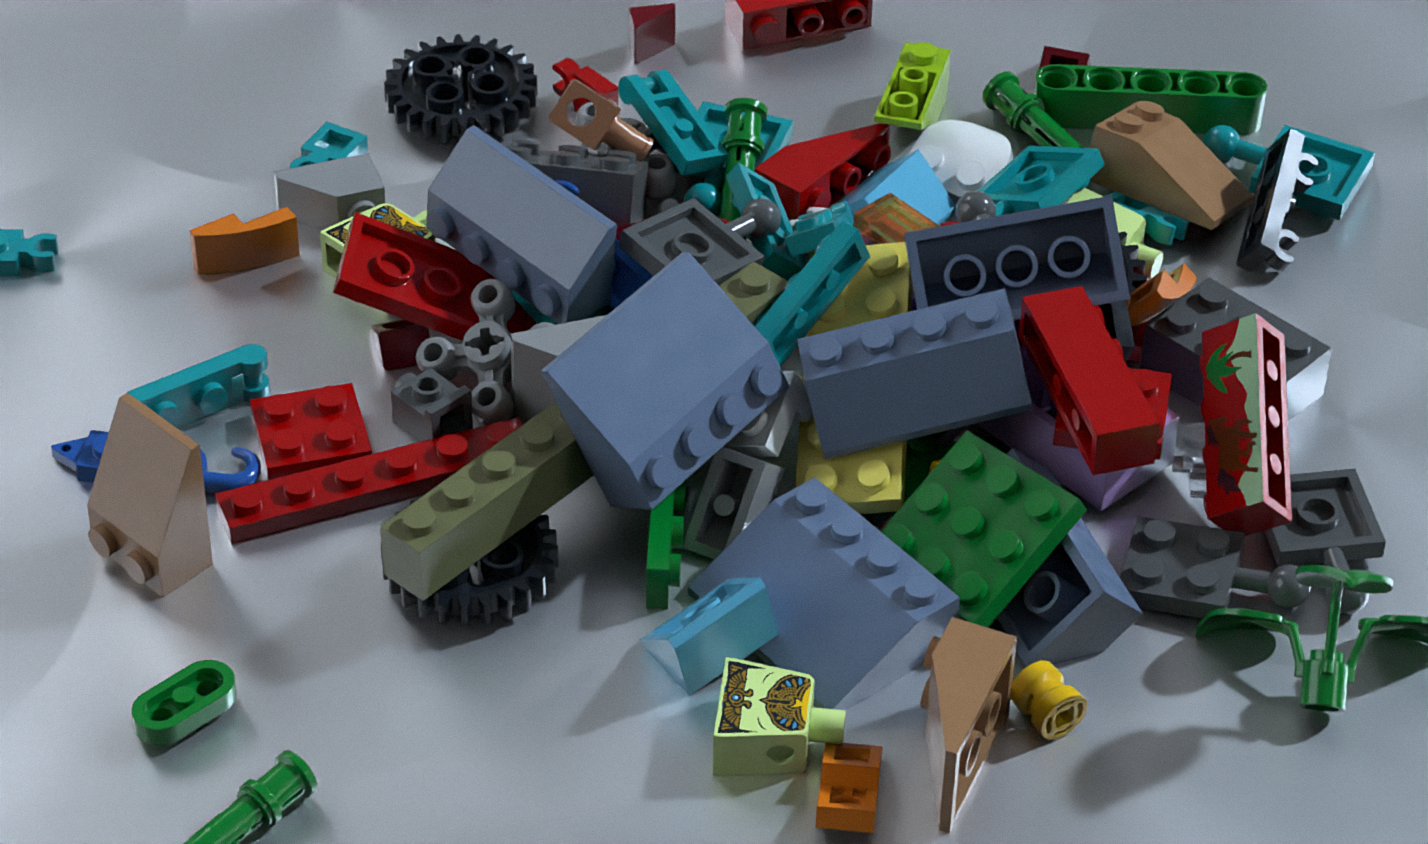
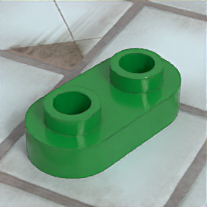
M216 660L197 661L142 693L136 698L131 709L134 732L137 737L152 745L171 744L227 711L234 704L237 695L235 676L232 669L228 665Z

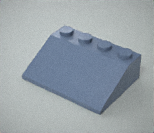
M682 252L540 371L610 507L652 510L790 387L768 341L690 252Z
M815 477L774 499L688 586V595L696 601L727 579L760 577L768 592L779 635L755 650L754 653L769 666L809 674L815 679L813 706L836 710L849 709L924 664L930 640L933 636L941 638L951 618H958L960 597Z

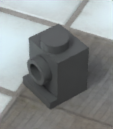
M432 368L419 375L411 372L406 373L395 383L391 391L393 423L418 442L473 429L472 393L465 385L457 388ZM441 416L445 418V420L442 422H440Z

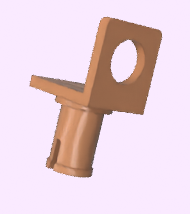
M576 79L570 82L549 114V120L593 150L603 142L614 150L634 152L637 154L636 161H642L654 142L652 138L645 136L619 118L621 108L616 102L610 98L607 100ZM577 98H586L595 107L593 120L584 126L572 124L567 117L568 105Z

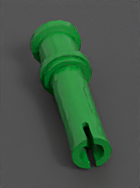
M1010 71L997 74L985 86L982 93L983 104L991 110H998L1006 118L1008 127L1014 132L1026 133L1039 146L1084 148L1045 112L1043 100L1039 96L1028 94L1019 86L1018 77Z
M735 98L725 105L724 116L728 120L727 135L721 140V144L727 151L728 156L726 159L720 218L728 221L741 217V214L732 203L733 194L726 175L738 162L754 171L755 162L763 155L764 143L760 139L761 124L767 120L768 109L763 103L755 99Z
M284 750L275 758L274 767L258 780L248 779L243 783L237 792V799L223 812L215 816L189 837L183 844H240L243 839L259 827H273L282 819V811L300 796L308 798L317 791L318 783L314 773L301 757L292 751Z

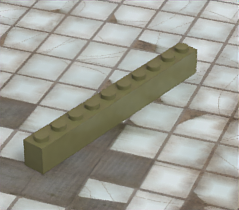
M753 261L720 284L719 287L747 319L754 324L756 319L762 313L767 312L781 296L788 281ZM557 403L551 404L381 525L384 575L424 601L593 477L594 474Z

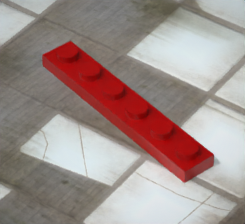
M519 417L216 493V509L231 544L424 495L523 424Z

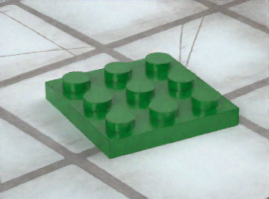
M966 431L884 526L881 532L960 597L958 619L988 628L1084 515L1087 509L1079 498L969 431Z

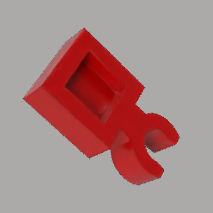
M565 58L552 65V70L563 79L553 84V90L560 97L570 82L576 79L607 100L610 98L619 106L618 87L589 66L581 69L571 58ZM586 98L574 99V111L577 113L582 105L591 101Z

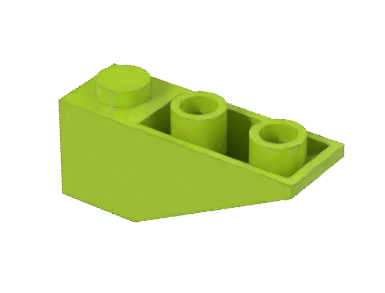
M905 42L875 113L874 122L922 130L938 122L947 99L951 50L938 48L926 42L915 44Z

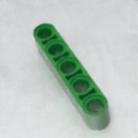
M1061 64L1041 67L1036 73L1034 94L1043 100L1045 112L1062 128L1095 129V125L1139 101H1149L1162 106L1165 113L1180 118L1193 133L1206 134L1211 128L1218 125L1230 126L1239 135L1256 133L1261 129L1267 93L1266 81L1262 77L1248 72Z

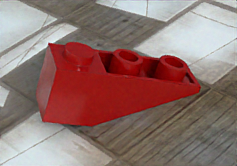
M725 0V21L742 51L870 27L872 24L873 0Z
M878 123L787 145L757 166L754 172L774 183L789 221L797 220L798 216L807 214L809 207L829 208L844 195H849L871 173L887 165L891 156V148L889 146L891 125Z

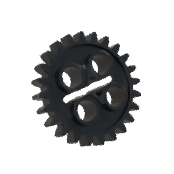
M456 34L453 42L447 43L439 36L436 39V45L430 46L421 41L419 42V52L405 49L404 59H393V69L386 70V81H384L385 102H387L388 113L395 114L396 124L407 123V132L409 133L423 129V139L426 140L435 134H441L442 143H447L452 136H458L460 140L466 129L473 125L485 133L491 131L501 137L504 136V125L517 129L519 127V118L528 119L530 117V108L536 107L537 75H534V65L526 63V55L524 53L514 55L513 45L499 49L498 39L494 38L488 43L482 44L480 43V36L475 35L470 42H464L461 35ZM453 68L455 69L457 75H453ZM465 102H469V109L467 108Z
M548 515L538 516L474 563V566L478 567V581L480 585L473 583L469 567L424 601L384 575L381 544L383 580H389V592L391 595L401 594V603L404 608L418 603V612L421 618L435 610L439 612L440 624H445L452 615L460 616L462 627H467L471 617L478 615L485 625H490L491 613L499 612L509 620L512 618V606L514 604L529 610L531 608V595L544 597L546 595L545 583H554L555 567H558L556 529H549Z

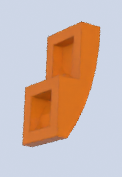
M288 207L244 224L233 213L189 230L193 269L198 274H222L252 270L300 256L297 217Z
M1185 263L1169 274L1163 269L1130 293V300H1127L1131 327L1146 323L1192 289L1197 277Z
M825 743L815 828L874 833L883 746Z

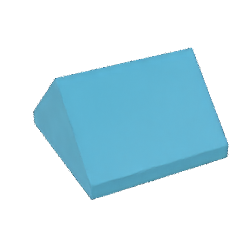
M919 149L880 167L840 201L848 203L855 227L858 229L881 216L906 233L940 227V223L947 222L956 214V204Z
M761 578L727 579L639 640L649 654L690 696L723 673L726 657L742 660L779 635L768 592Z

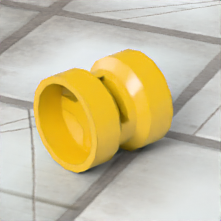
M1041 660L1030 664L1012 682L1011 702L1021 713L1032 716V725L1047 740H1056L1064 737L1080 724L1086 714L1087 700L1072 685H1064L1062 673L1049 661Z

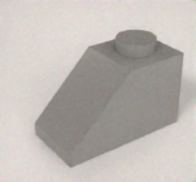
M369 153L274 172L277 210L288 207L297 217V222L321 230L353 217L355 212L362 213L385 203V188Z
M722 447L714 454L683 542V548L715 559L774 500L785 468Z

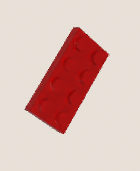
M355 212L348 228L333 293L463 341L467 331L480 322L479 316L472 307V291L480 282L496 278L477 264L470 262L456 249ZM516 300L515 312L506 323L508 332L512 334L528 331L537 324Z

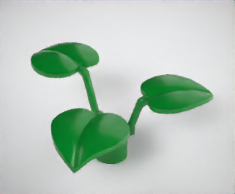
M1306 565L1296 569L1295 580L1298 583L1309 587L1332 589L1325 649L1311 650L1309 660H1305L1299 635V624L1283 620L1281 615L1242 608L1215 609L1204 616L1197 625L1195 637L1215 630L1250 628L1280 632L1287 635L1295 660L1294 677L1302 678L1299 706L1304 709L1320 712H1344L1347 684L1354 683L1355 670L1370 635L1397 636L1428 644V617L1383 615L1380 618L1360 619L1358 621V629L1361 631L1345 664V654L1335 651L1343 590L1373 594L1387 593L1393 589V580L1370 571L1351 569L1342 571L1331 566Z

